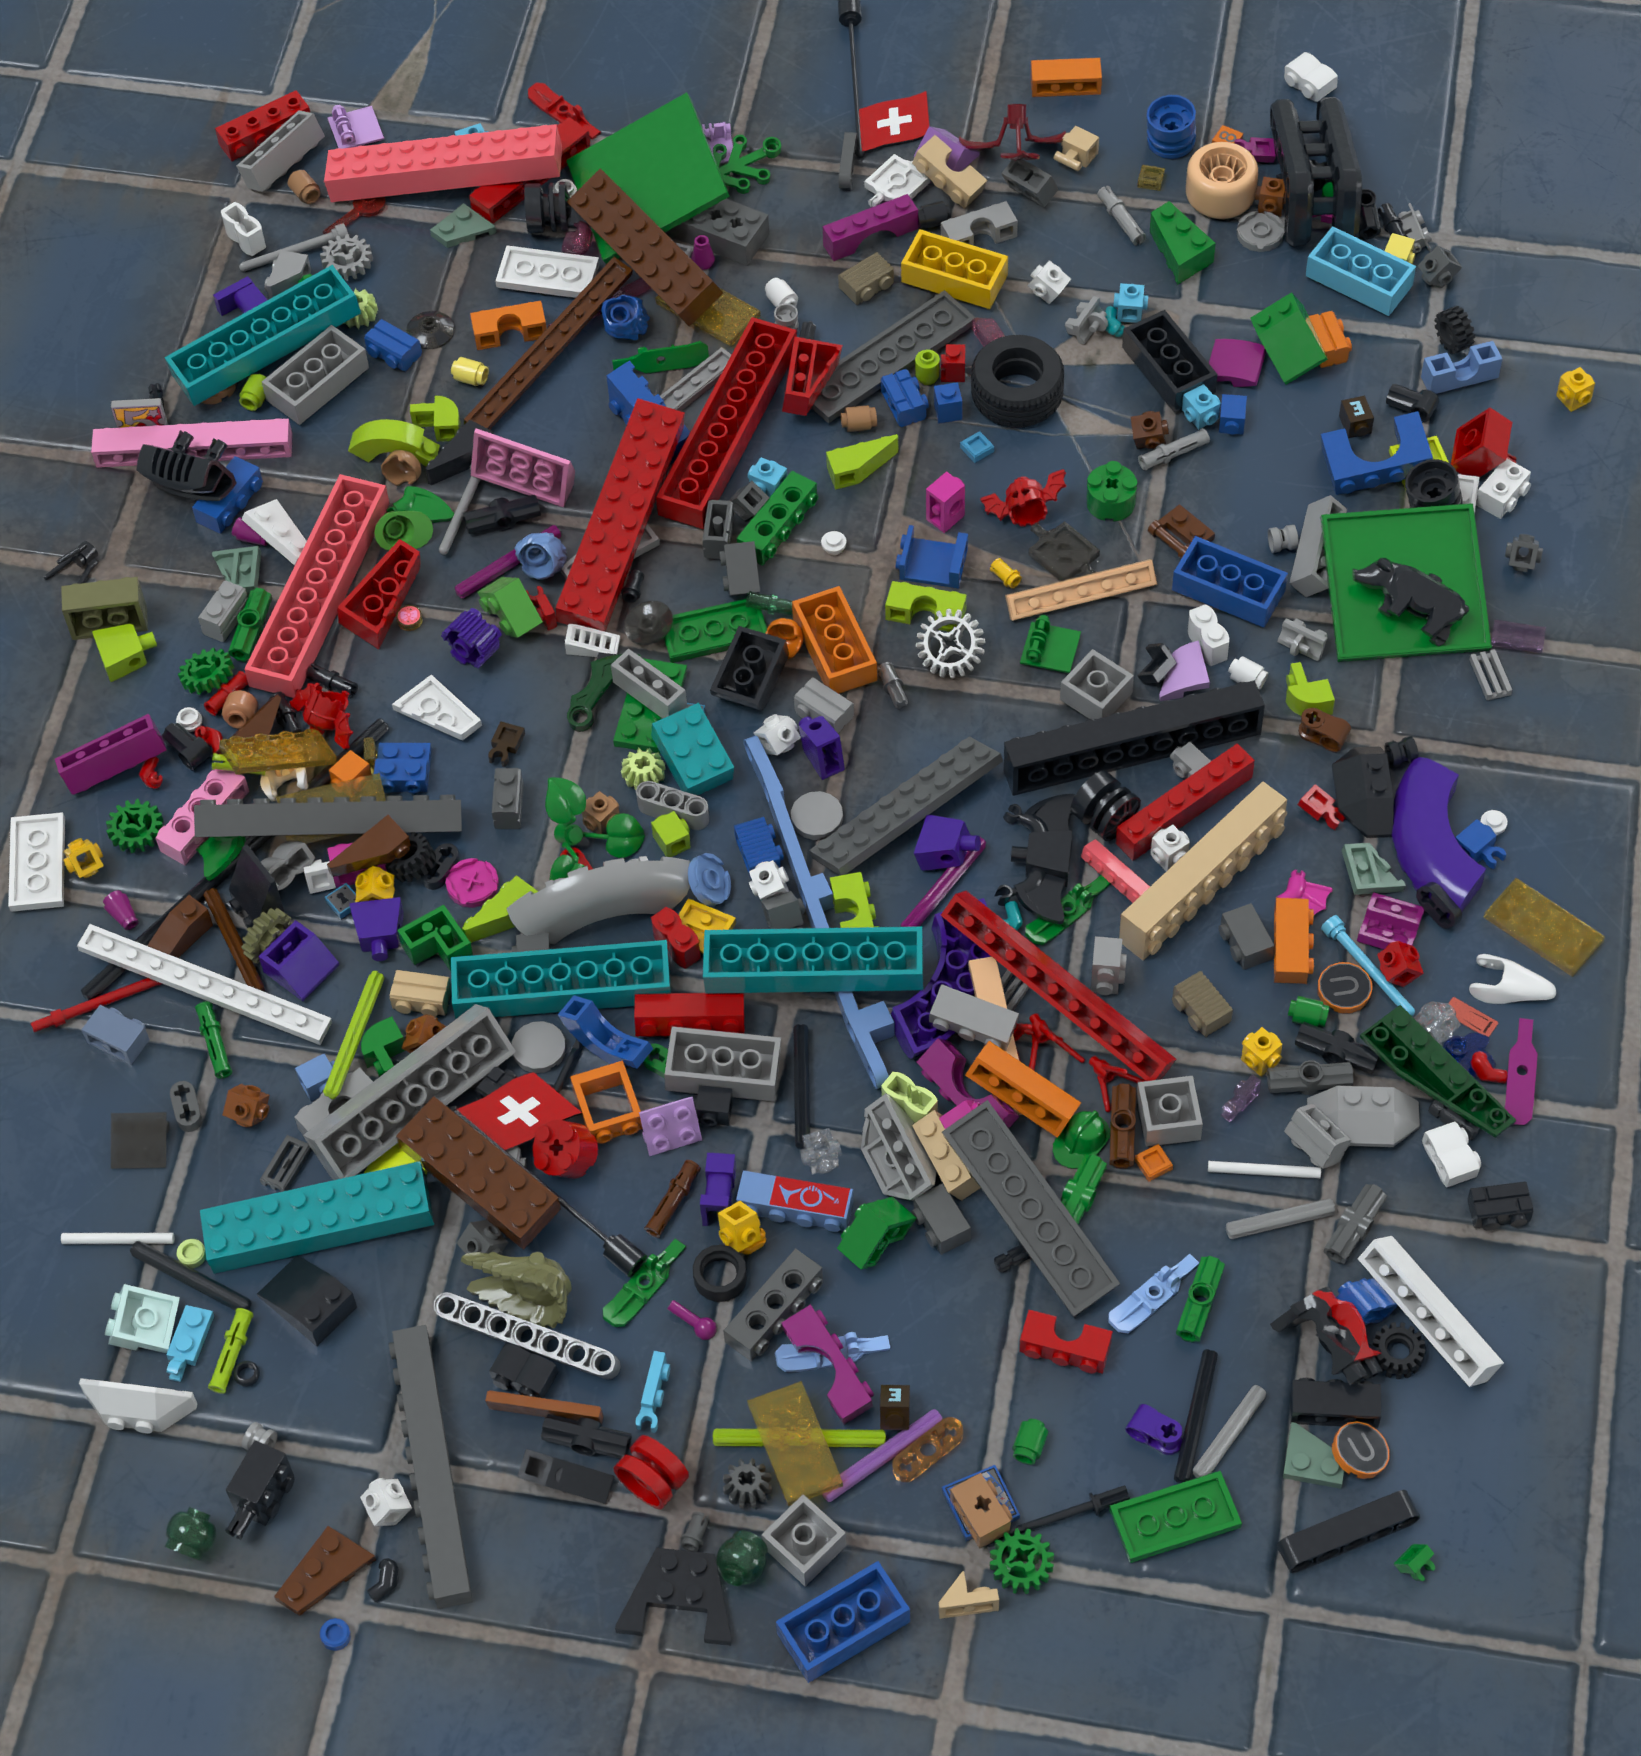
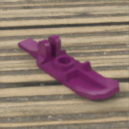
M1519 1018L1517 1042L1509 1051L1504 1107L1516 1119L1514 1124L1525 1125L1532 1119L1538 1056L1532 1044L1533 1020ZM1522 1068L1527 1074L1519 1075L1517 1069Z

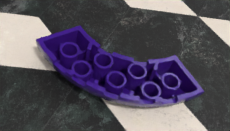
M1419 757L1413 759L1396 789L1393 804L1392 842H1394L1398 862L1403 872H1406L1411 879L1412 886L1416 891L1428 882H1435L1443 888L1448 896L1459 906L1461 912H1463L1482 887L1486 868L1478 864L1462 849L1453 835L1449 824L1447 806L1456 791L1459 774L1433 760ZM1429 892L1428 897L1431 899L1432 894Z
M979 899L987 907L985 899ZM942 912L935 914L931 928L937 945L938 964L930 982L923 991L921 990L911 999L893 1007L891 1017L894 1021V1033L902 1050L911 1059L924 1054L938 1038L948 1040L956 1033L949 1029L948 1031H941L932 1025L933 1023L929 1022L930 1011L941 984L975 997L968 962L969 960L992 957L941 916Z

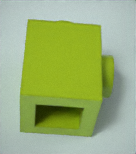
M675 811L667 815H661L651 822L653 838L666 857H673L691 848L689 827L683 818H678Z

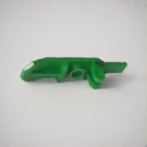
M701 341L680 346H674L673 344L671 347L647 350L646 347L638 348L637 355L612 360L613 370L629 360L636 370L643 373L689 368L705 361L709 357L708 345ZM660 356L664 357L661 361L657 360Z
M1100 875L1085 887L1080 883L1076 884L1073 890L1061 899L1064 923L1059 925L1038 917L1026 925L1025 936L1034 944L1040 945L1053 940L1091 909L1093 899L1109 887L1111 883ZM1065 907H1070V908H1072V910H1071V911H1065L1064 908H1065Z
M674 1239L658 1256L651 1254L634 1276L623 1285L619 1293L603 1307V1319L614 1327H624L669 1278L670 1266L686 1249V1246L677 1239ZM642 1280L650 1281L648 1285L640 1284Z

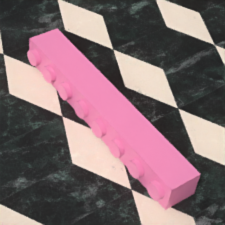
M289 419L93 429L91 450L96 468L137 465L143 444L166 449L171 448L181 430L183 433L186 431L194 437L187 451H185L187 454L200 457L205 456L213 438L228 445L218 461L232 460L234 456L243 460L291 457L292 431Z

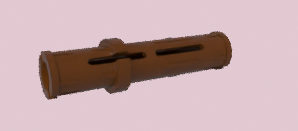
M688 1159L685 1160L678 1175L669 1182L667 1193L644 1227V1230H647L646 1232L649 1235L659 1238L684 1196H688L691 1190L690 1186L701 1170V1167L696 1162Z

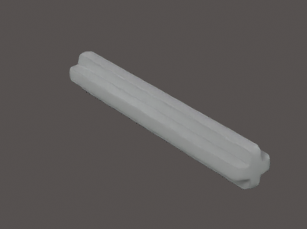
M1325 1199L1228 1222L1226 1224V1233L1230 1239L1331 1216L1335 1214V1205L1332 1199Z
M1258 1385L1252 1386L1193 1468V1475L1196 1478L1211 1474L1265 1399L1266 1391Z

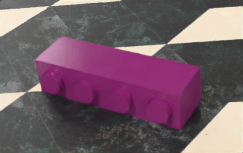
M147 714L55 758V762L71 794L75 795L86 791L101 781L112 778L126 769H131L149 758L156 757L167 749L162 735L151 716Z

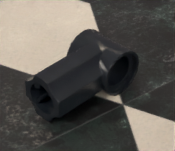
M1362 189L1359 235L1365 239H1373L1375 236L1380 235L1381 232L1375 205L1376 195L1369 189Z
M1392 384L1386 398V404L1409 413L1419 412L1422 423L1429 421L1439 403L1438 396L1430 390L1416 392L1397 384Z
M179 723L169 724L162 734L163 741L178 754L183 764L190 770H194L213 755L210 746L201 737L195 738Z

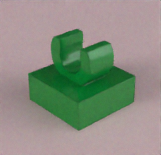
M1412 1544L1394 1562V1565L1400 1573H1409L1414 1580L1424 1581L1425 1578L1421 1574L1420 1569L1424 1566L1427 1571L1435 1570L1434 1563L1429 1560L1434 1555V1552L1428 1545Z

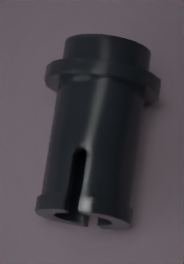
M639 570L629 571L626 585L621 590L622 598L626 602L634 603L641 596L640 587L644 580V574Z

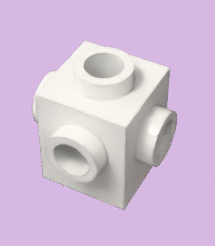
M1049 260L1043 267L1039 264L1030 276L1033 279L1028 284V287L1038 297H1041L1050 304L1061 293L1071 278L1059 266L1054 265Z
M777 714L765 719L764 725L754 732V735L759 738L765 753L770 755L788 752L795 746L794 743L801 738L797 732L798 726L795 721L788 716Z
M1174 825L1157 831L1152 838L1151 856L1165 871H1168L1189 851L1190 841L1188 836L1183 831H1179Z
M773 860L762 862L755 869L749 871L752 881L749 882L750 888L755 897L759 896L760 900L789 892L786 884L789 881V877L784 867L779 868Z
M376 1479L369 1484V1488L360 1497L374 1526L396 1525L412 1509L398 1479Z

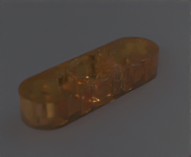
M953 1417L944 1418L896 1455L892 1463L895 1478L901 1482L913 1481L960 1444L963 1439L962 1423ZM945 1428H948L949 1430H953L955 1428V1436L953 1437L951 1434H949L946 1437H944ZM941 1438H943V1439H942V1444H943L944 1446H941V1443H940V1441H939ZM923 1444H933L936 1447V1452L931 1456L923 1455L919 1450ZM912 1453H914L915 1456H916V1458H917L914 1462H912V1461H913V1454H912ZM912 1462L910 1472L906 1469L900 1471L901 1463L908 1465Z

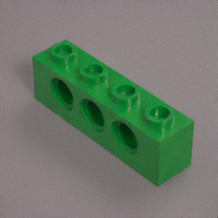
M791 471L737 537V543L754 541L758 564L763 566L769 558L774 557L778 546L789 538L791 530L795 525H799L802 522L808 509L816 505L819 497L817 494V483Z

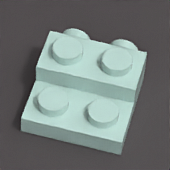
M124 1284L120 1293L115 1292L112 1300L111 1309L116 1310L114 1319L109 1318L106 1326L105 1335L110 1336L108 1344L135 1351L138 1347L167 1353L180 1297Z

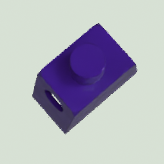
M818 716L814 719L811 717L801 719L798 726L802 748L821 780L844 771L845 766L839 734L823 716Z
M926 815L914 850V856L921 870L958 867L963 864L967 851L980 850L981 839L978 835H970L965 822L962 820Z
M400 897L350 903L361 950L363 952L371 951L372 959L375 961L386 960L388 958V949H395L400 946L397 930L402 928L404 916Z

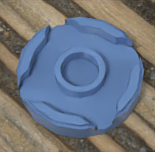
M704 853L692 859L688 867V881L696 898L704 905L713 907L723 903L730 896L731 880L728 871H724L721 866L724 865L723 862L714 854Z

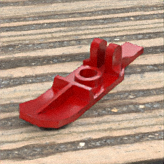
M536 82L528 88V98L539 109L559 123L570 117L589 130L590 139L593 140L601 134L597 128L585 119L583 110L579 105H571L564 100L562 95L558 96L545 83Z

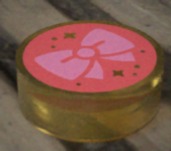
M413 605L400 608L396 614L398 626L406 631L419 628L423 621L420 609Z

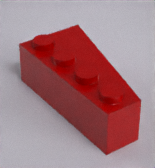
M399 539L337 607L339 624L379 649L421 568L420 551Z

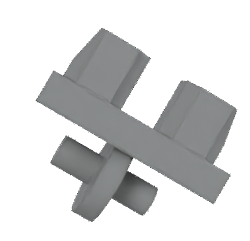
M1093 296L1089 303L1080 302L1076 310L1078 318H1069L1065 323L1067 333L1076 335L1080 344H1085L1096 330L1104 331L1108 327L1107 313L1101 309L1099 297Z
M1286 618L1282 624V631L1277 642L1289 647L1290 654L1293 656L1301 653L1319 661L1327 641V633L1320 629L1312 631L1306 628L1305 623L1297 618L1293 621Z

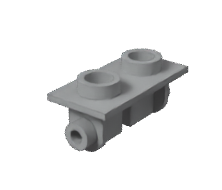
M1409 203L1408 205L1411 210L1408 212L1403 211L1398 215L1403 223L1402 228L1408 238L1415 239L1414 253L1420 252L1425 246H1427L1430 252L1431 248L1428 242L1432 240L1426 227L1423 229L1421 227V224L1425 223L1420 211H1414L1411 203Z

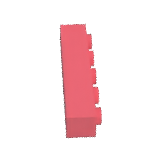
M1096 839L1084 846L1081 858L1132 903L1150 887Z

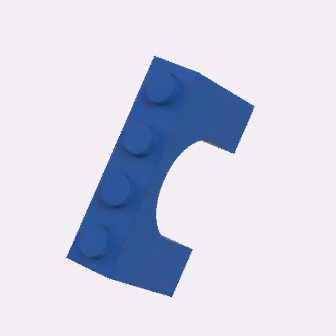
M1419 412L1394 417V429L1399 449L1392 457L1380 462H1369L1357 457L1351 449L1345 428L1321 434L1322 451L1335 495L1347 494L1364 488H1374L1390 482H1399L1406 479L1410 469L1418 463L1433 460Z

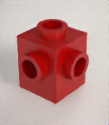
M1397 940L1388 944L1383 951L1377 954L1381 964L1380 970L1387 982L1404 987L1424 974L1419 962V953L1412 945Z

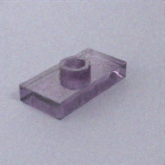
M1494 620L1491 645L1542 653L1546 627Z

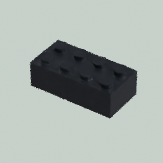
M1162 310L1123 329L1122 348L1174 413L1182 409L1183 394L1203 384L1212 394L1216 393L1218 374L1166 310Z

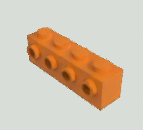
M991 1041L987 1042L965 1075L1057 1138L1081 1104L1080 1101Z

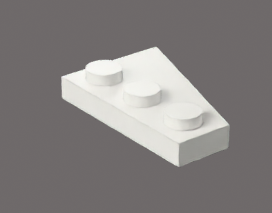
M273 500L244 512L241 520L293 565H296L307 541L278 500Z
M432 675L392 704L393 710L462 741L482 726L481 720Z

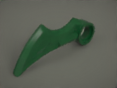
M622 654L590 662L592 675L589 683L582 691L571 696L567 719L573 730L584 732L592 727L594 723L592 710L613 683L611 664ZM579 712L587 714V719L582 723H577L573 720L574 716Z

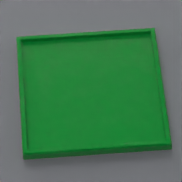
M687 92L566 160L577 191L601 168L664 232L730 197L691 97ZM592 229L605 264L613 257L620 258Z
M1473 503L1321 515L1337 662L1491 650L1492 645ZM1379 558H1387L1391 562L1414 567L1426 575L1429 573L1435 574L1442 579L1443 585L1452 589L1463 598L1465 604L1469 607V612L1461 621H1458L1450 628V635L1446 642L1441 646H1436L1429 641L1431 637L1421 631V628L1427 623L1426 619L1416 617L1406 610L1399 617L1394 614L1387 617L1379 612L1378 609L1383 605L1384 600L1383 591L1381 589H1370L1355 582L1352 576V569H1364Z

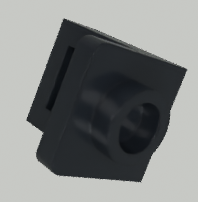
M1163 643L1148 644L1145 649L1151 656L1152 661L1137 676L1143 684H1157L1167 677L1168 671L1177 662L1172 657L1170 649Z

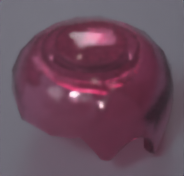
M579 221L573 224L577 228L576 231H568L566 233L561 249L562 253L584 255L590 249L593 239L592 231L586 222Z

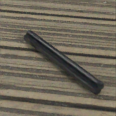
M797 1024L793 1027L795 1146L799 1149L810 1146L808 1026L805 1024Z
M136 1241L130 1249L133 1257L235 1311L237 1308L246 1310L251 1308L252 1303L249 1298L141 1241Z
M1209 1349L1203 1350L1174 1474V1480L1178 1483L1189 1481L1218 1357L1216 1351Z

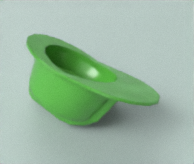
M391 511L379 519L375 526L374 534L376 542L385 550H390L399 539L417 549L427 544L431 539L433 525L429 517L422 512Z

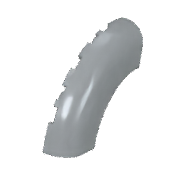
M641 856L625 862L624 858L603 862L604 867L588 870L586 866L568 872V878L545 882L546 888L535 894L532 891L528 892L506 909L512 923L524 935H534L548 932L550 944L555 945L570 933L606 918L627 914H656L665 907L673 909L687 895L690 888L688 881L690 861L663 856L660 861H648L647 856Z

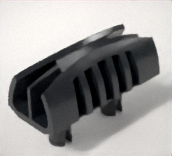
M180 430L173 447L168 449L143 444L139 453L136 471L153 481V485L163 491L186 498L220 501L236 485L233 473L218 461L228 447L225 442L213 438L207 454L201 457L185 453L194 439L186 431L183 433Z

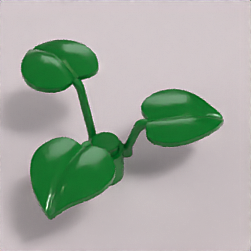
M557 777L548 778V789L545 799L546 812L553 822L558 823L554 830L556 841L563 843L562 848H566L572 856L561 855L554 861L549 881L568 878V872L585 867L583 864L578 863L579 857L570 847V845L578 844L582 837L607 839L606 851L608 854L618 858L628 857L641 847L645 837L644 830L639 822L629 814L619 813L610 818L606 826L607 834L582 832L578 825L572 823L576 821L575 815L581 814L586 808L584 791L570 780Z

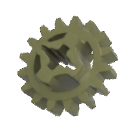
M270 908L267 914L262 912L260 917L253 920V927L247 928L248 933L243 937V941L246 943L241 946L244 950L243 954L258 964L260 962L259 955L292 924L290 922L292 918L279 908L275 910Z

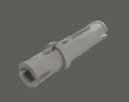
M1106 186V189L1102 187L1098 191L1097 196L1105 204L1108 214L1116 219L1134 245L1143 243L1146 239V234L1125 209L1124 202L1116 197L1110 186Z
M1202 428L1195 433L1167 445L1160 444L1155 450L1139 455L1138 462L1143 470H1148V468L1160 463H1169L1176 456L1208 444L1210 442L1209 435Z

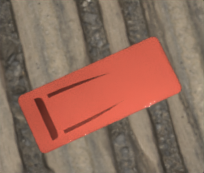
M1455 997L1450 1000L1443 1010V1013L1487 1038L1498 1025L1496 1020Z

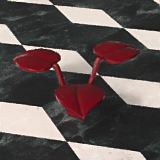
M1008 104L1007 117H1004V122L996 141L973 142L959 136V142L968 149L999 147L1007 124H1010V129H1016L1017 153H1001L1000 157L1009 160L1040 159L1039 154L1021 151V129L1025 127L1027 134L1025 141L1045 144L1063 142L1066 131L1044 138L1034 136L1030 132L1028 117H1026V104Z

